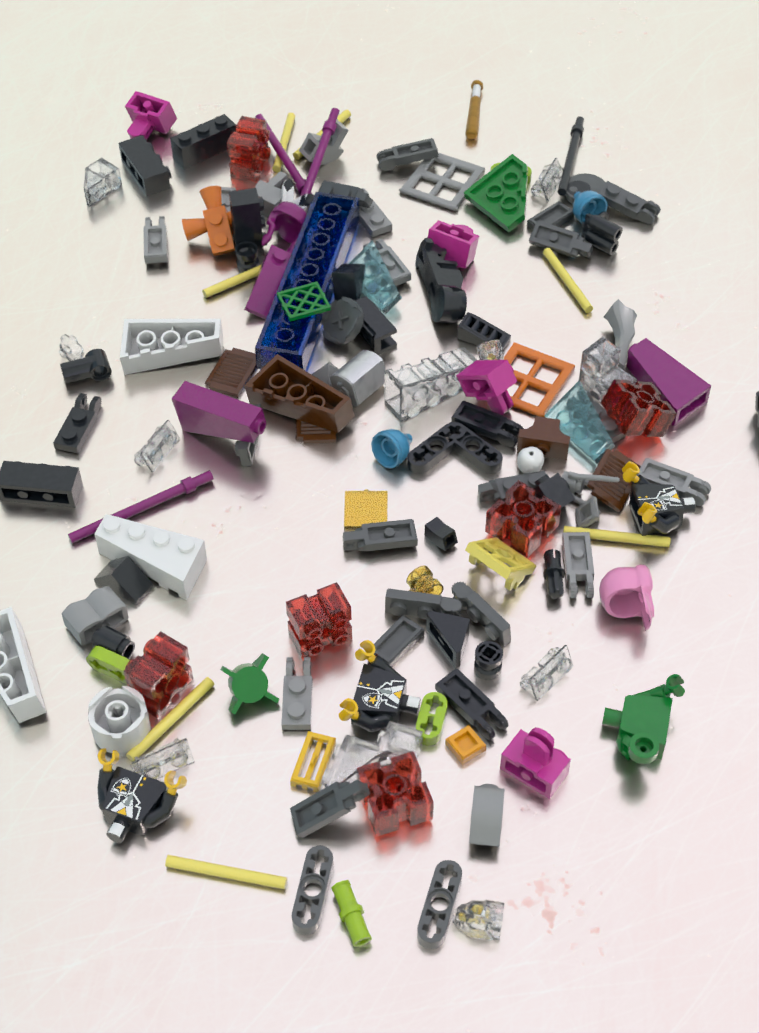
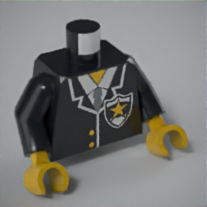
M631 461L627 462L622 468L624 481H632L629 506L642 536L656 533L667 534L672 530L679 529L682 526L683 514L695 512L694 498H680L675 486L648 482L642 475H638L640 469Z
M364 640L361 642L360 647L364 650L358 649L355 652V657L359 661L367 659L368 664L363 665L354 699L347 698L339 704L341 708H344L338 714L339 719L348 721L351 718V724L358 725L369 732L396 727L399 724L402 712L418 714L421 698L406 695L407 679L402 677L378 654L374 655L375 646L371 641Z
M106 748L101 749L98 753V760L103 764V768L99 771L97 791L99 808L103 811L105 821L111 824L106 833L107 837L114 842L122 843L128 831L138 835H145L150 828H154L169 819L178 798L177 789L185 787L187 784L186 777L180 776L177 784H174L173 779L176 771L167 772L164 782L119 766L113 770L112 765L116 764L119 760L118 751L113 750L112 759L108 762L105 758Z

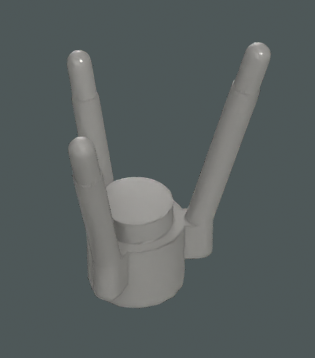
M565 471L562 475V478L569 484V490L575 497L573 501L579 505L586 501L575 494H581L584 485H587L589 480L603 482L620 481L618 477L578 474L571 471Z

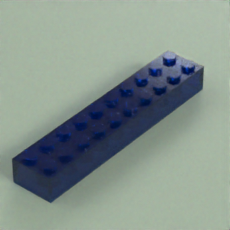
M315 192L277 292L318 282L321 290L325 293L328 303H330L334 292L332 272L341 264H344L360 219L359 198ZM314 289L312 293L319 295L318 290ZM276 292L255 346L257 369H262L278 354L306 371L322 326L321 320L324 312L290 322L285 311L282 309ZM298 293L296 297L303 299L305 295ZM311 296L307 299V301L311 302L316 300V298ZM284 297L282 298L284 303H288L290 300ZM320 299L317 304L325 306L324 301ZM293 301L291 305L298 307L301 302ZM304 304L302 308L309 310L311 305ZM288 308L290 314L295 312V310Z

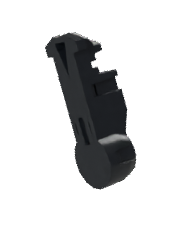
M424 238L416 255L415 267L421 272L430 298L432 318L437 323L452 324L460 322L466 313L467 296L461 288L463 277L461 271L457 269L458 263L456 261L444 260L447 250L434 244L431 238Z

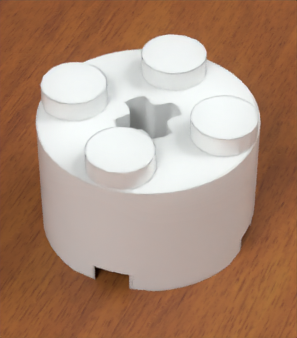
M132 687L105 688L98 692L89 703L88 721L96 744L101 749L106 748L107 752L112 753L113 750H116L119 756H126V753L137 746L151 730L144 698L140 692Z

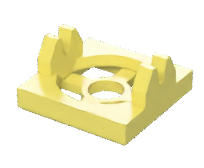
M497 537L469 542L465 549L470 554L469 562L475 565L476 562L478 564L484 563L506 579L505 588L508 590H512V588L517 589L525 575L533 574L536 568L533 562Z

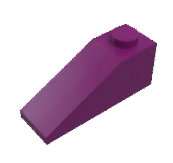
M274 245L270 246L244 310L266 320L293 254Z

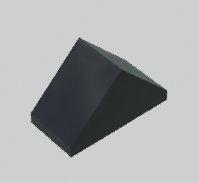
M341 264L332 272L335 300L338 301L342 297L353 300L360 299L365 264Z
M129 556L111 560L94 578L95 583L103 587L109 586L115 594L135 605H138L154 587L153 583Z
M430 611L427 613L426 629L456 669L460 667L469 636L470 619Z

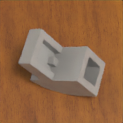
M338 119L336 121L335 133L330 137L321 165L335 161L344 152L340 145L349 130ZM309 132L299 151L310 162H313L322 135Z
M280 171L267 183L259 180L256 184L258 197H263L264 211H260V213L264 214L267 218L275 206L281 203L282 185L288 179L286 173Z
M488 783L474 786L469 836L470 844L500 847L504 788H498V786Z

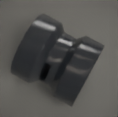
M244 241L235 247L236 264L240 272L243 273L259 266L258 247L255 243Z
M485 641L476 647L474 671L478 677L484 680H492L500 675L503 660L501 646L493 641Z

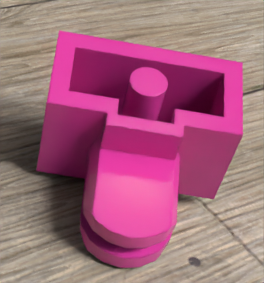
M138 91L134 92L125 105L132 120V124L127 129L130 138L143 135L145 140H147L153 130L167 134L177 120L169 101Z
M438 220L429 228L427 238H431L434 244L447 250L444 260L456 261L458 263L457 267L466 268L475 258L479 235L474 234L473 229L468 226L450 225Z
M476 360L456 375L466 397L486 400L492 412L503 415L514 406L507 389L515 384L517 379L508 360Z
M535 727L527 733L520 729L502 752L500 769L550 799L569 774L571 759L560 749L554 748L555 739L547 731Z

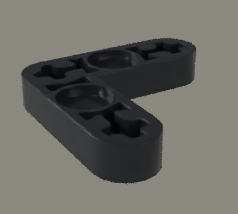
M459 422L446 424L408 454V469L415 474L427 472L453 451L459 453L487 474L499 472L502 469L503 456L500 451ZM437 444L441 445L443 449L434 451L430 447ZM468 445H476L479 449L470 451L466 447Z

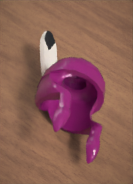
M290 179L284 181L281 203L275 206L266 220L265 224L268 231L263 236L262 246L272 239L274 231H279L280 236L291 244L287 252L294 254L295 248L302 242V235L308 225V217L303 209L311 204L314 198L313 194H304L293 201L294 185Z

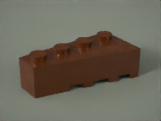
M278 354L244 385L250 404H261L263 409L337 433L355 417L350 397Z

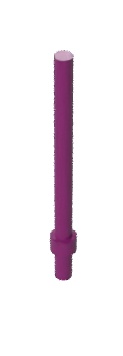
M337 108L331 109L328 120L324 122L323 134L300 196L311 194L330 137L334 135L337 127L336 121L340 112Z
M257 114L255 116L256 122L295 181V187L301 194L306 179L302 178L263 115ZM315 197L313 198V201L310 205L316 202Z
M209 470L193 478L189 476L180 480V484L111 515L128 519L178 495L196 491V487L214 480L213 475ZM103 518L69 533L70 542L73 544L95 534Z

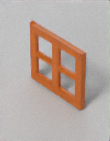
M514 342L502 360H508L511 365L517 355L536 362L527 375L513 370L517 381L521 382L514 395L510 396L514 403L513 407L535 416L546 417V412L575 370V365ZM542 364L561 371L553 384L534 378ZM528 385L547 392L538 406L519 399Z

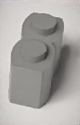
M109 586L93 590L86 599L69 604L62 612L64 625L81 645L91 643L92 636L97 629L106 625L115 629L129 618L127 606Z

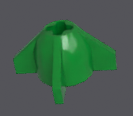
M262 653L252 664H241L233 670L222 665L220 670L229 675L228 687L233 694L228 709L231 713L236 714L242 702L255 703L261 700L263 696L276 703L280 700L277 696L267 691L268 678L262 671L269 659L267 655Z

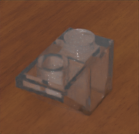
M102 157L85 168L84 193L87 206L89 207L122 186L119 168Z

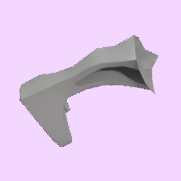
M619 299L612 304L603 318L608 320L613 330L615 347L601 341H595L594 350L597 354H587L582 360L585 365L618 377L623 373L627 361L628 346L635 335L634 323L637 314L634 309L625 306Z

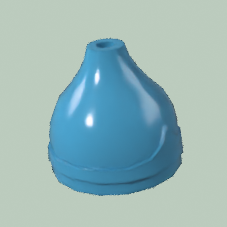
M578 191L573 196V213L581 224L585 222V215L587 213L598 215L603 211H607L608 204L606 199L595 191Z
M395 429L378 432L371 442L374 457L386 468L398 467L408 457L410 444L413 441L412 436Z

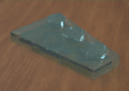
M372 240L349 264H365L361 293L367 296L386 315L402 297L376 244Z
M580 380L544 415L546 418L559 419L560 431L570 436V441L596 464L599 463L606 449L612 450L615 447Z

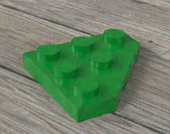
M511 154L464 191L465 199L508 233L525 220L527 164Z

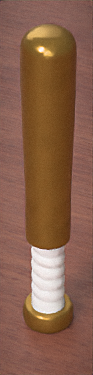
M474 80L471 83L473 91L465 131L468 139H475L478 136L481 104L480 92L483 89V82L480 80Z

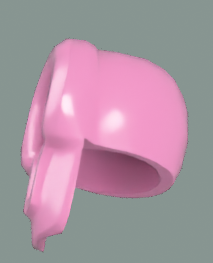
M639 564L635 567H617L608 571L601 579L599 586L600 601L606 612L617 618L642 617L645 630L650 628L652 618L654 617V605L651 596L653 581L650 569L646 565Z

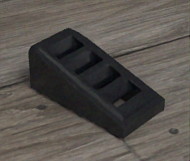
M467 312L458 326V339L500 354L511 339L510 334L470 312Z

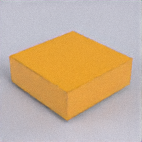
M470 725L445 739V745L462 765L486 751V744Z

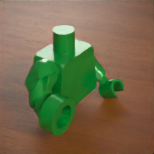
M670 675L666 680V685L662 684L644 692L625 696L622 711L605 707L602 724L619 728L616 744L619 752L627 761L631 759L638 764H649L655 759L662 760L673 698H670V695L672 693L676 697H681L685 693V689L680 685L684 683L680 675Z

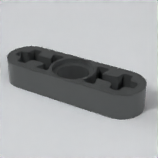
M322 845L312 847L306 854L291 914L293 928L302 935L312 934L320 926L333 872V853L328 847ZM319 857H324L325 862L321 863L320 875L316 874L315 861ZM310 883H317L321 886L322 890L316 896H309L304 892L305 887ZM307 904L311 906V919H308L307 924H303L300 917L305 916Z
M444 860L438 863L431 880L417 926V939L427 949L440 947L446 938L462 883V868L455 861ZM447 871L453 872V877L449 880L448 889L442 888L444 875L447 874ZM437 897L445 898L449 906L445 910L438 911L432 907V900ZM433 918L437 920V934L429 938L427 937V931L430 930Z

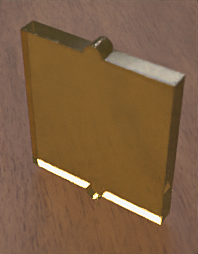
M364 489V491H345L344 530L361 528V524L386 522L388 491H369L368 489Z

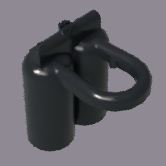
M606 211L598 215L587 213L585 215V222L581 225L583 227L581 237L585 239L586 243L592 244L609 255H613L619 246V241L617 240L620 238L623 228L609 221V213Z

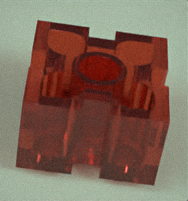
M241 116L236 125V132H232L227 141L228 156L231 157L229 162L230 177L255 181L259 173L263 172L264 163L266 160H269L271 155V148L268 147L270 132L267 129L266 120Z
M614 379L600 402L607 411L608 416L616 420L615 423L618 425L620 432L627 436H640L642 434L645 437H663L677 415L667 401L660 399L662 394L652 382L637 381L635 384H632L629 380Z
M518 480L506 492L505 502L499 499L486 512L485 532L493 537H497L501 541L504 539L510 540V547L528 558L540 546L541 537L543 536L547 539L559 526L561 505L546 496H543L541 499L535 497V490Z
M337 582L317 589V594L308 597L307 594L286 601V613L289 621H287L288 633L302 659L318 655L323 651L325 645L331 643L332 647L335 645L340 646L352 639V625L349 622L352 620L351 605Z
M161 631L154 639H150L145 644L143 656L138 655L135 659H131L123 671L126 684L141 693L148 713L157 719L172 703L171 698L176 693L180 694L193 680L192 668L187 664L190 660L188 647Z
M414 751L391 757V765L382 767L380 761L357 768V780L367 783L370 795L362 800L364 806L368 805V817L376 837L399 830V822L408 820L410 826L433 820L434 801L426 781L421 782L422 771Z

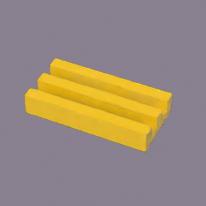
M308 731L290 779L291 786L301 785L302 789L308 790L309 787L313 788V792L320 791L336 745V738ZM316 740L317 744L304 778L300 777L312 742ZM324 743H328L322 761L320 763L315 780H311L319 756L321 754Z

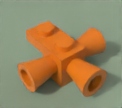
M209 186L201 189L199 193L207 210L203 211L204 218L182 219L187 241L208 232L214 256L235 251L231 211L228 212L225 205L222 206L221 186Z

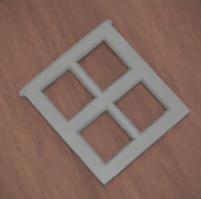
M438 153L439 157L423 160L402 188L399 189L400 193L457 211L465 199L464 191L482 177L485 173V168ZM434 161L450 166L443 176L427 171ZM456 168L472 173L465 184L449 179ZM421 178L437 183L429 194L413 189ZM443 185L459 190L452 201L435 196Z

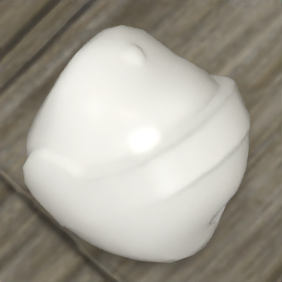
M527 447L518 453L517 465L522 473L539 472L542 469L544 454L540 449Z

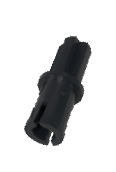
M553 549L545 551L543 556L545 560L543 577L547 581L548 595L552 599H557V597H562L564 594L563 578L565 571L561 568L560 551L555 550L554 558Z

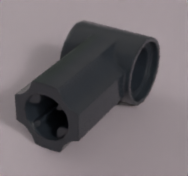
M102 349L90 350L85 358L60 364L65 384L90 377L95 381H103L110 377L112 373L107 355Z

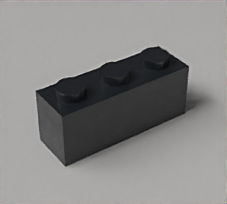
M223 114L171 137L173 159L185 170L237 146L236 124Z
M143 135L118 143L122 162L146 197L170 189L169 179L172 178L168 166L163 165L160 155L155 154L151 142H147Z
M256 188L229 191L235 247L241 242L251 241L258 247V256H263L262 239L266 234L262 232V229L266 228L264 214L261 215L260 211H264L263 197H258Z
M3 461L0 469V501L76 508L83 485L79 467Z

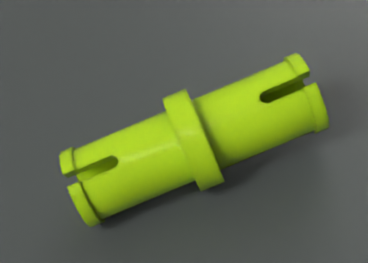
M343 880L334 884L331 890L340 909L339 917L341 922L346 924L353 946L359 947L369 943L372 940V936L369 934L363 918L364 909L361 904L357 903L350 881Z

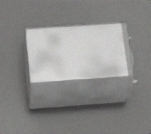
M363 350L331 375L330 380L332 387L350 397L352 407H357L386 383L388 377L383 359L372 351Z

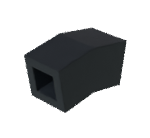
M438 517L425 524L424 535L444 551L458 543L455 530Z

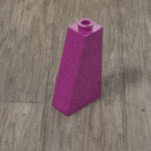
M645 338L629 348L627 352V368L671 425L676 426L708 403L711 385L650 340Z
M187 381L183 382L171 398L181 428L186 432L254 443L257 437L265 431L267 425L262 408Z

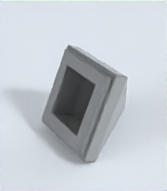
M328 362L312 373V375L332 387L330 376L339 368Z
M595 496L575 509L578 527L587 528L600 520L597 498Z

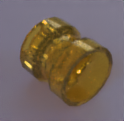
M425 565L415 568L406 579L409 587L417 592L441 595L444 590V586L438 579L433 578L432 571Z

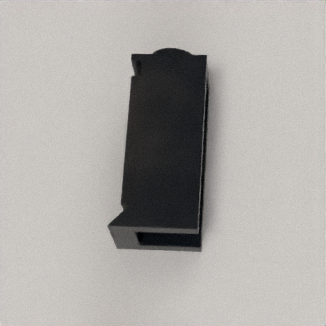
M367 296L355 300L362 307L364 314L363 325L359 334L374 348V353L379 355L397 347V342L391 337V335L397 333L394 325Z

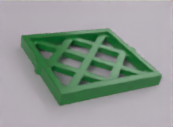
M318 282L277 292L282 309L285 311L290 322L331 310L325 293L321 290ZM314 289H317L318 292H319V295L312 293L313 290H314ZM298 293L305 295L303 299L297 298L296 296L298 295ZM309 296L316 298L314 302L307 301ZM284 297L290 300L288 303H284L282 298ZM320 299L324 301L325 306L317 304ZM293 301L301 302L298 307L291 305ZM304 304L311 305L309 310L302 307ZM288 308L295 310V312L290 314Z

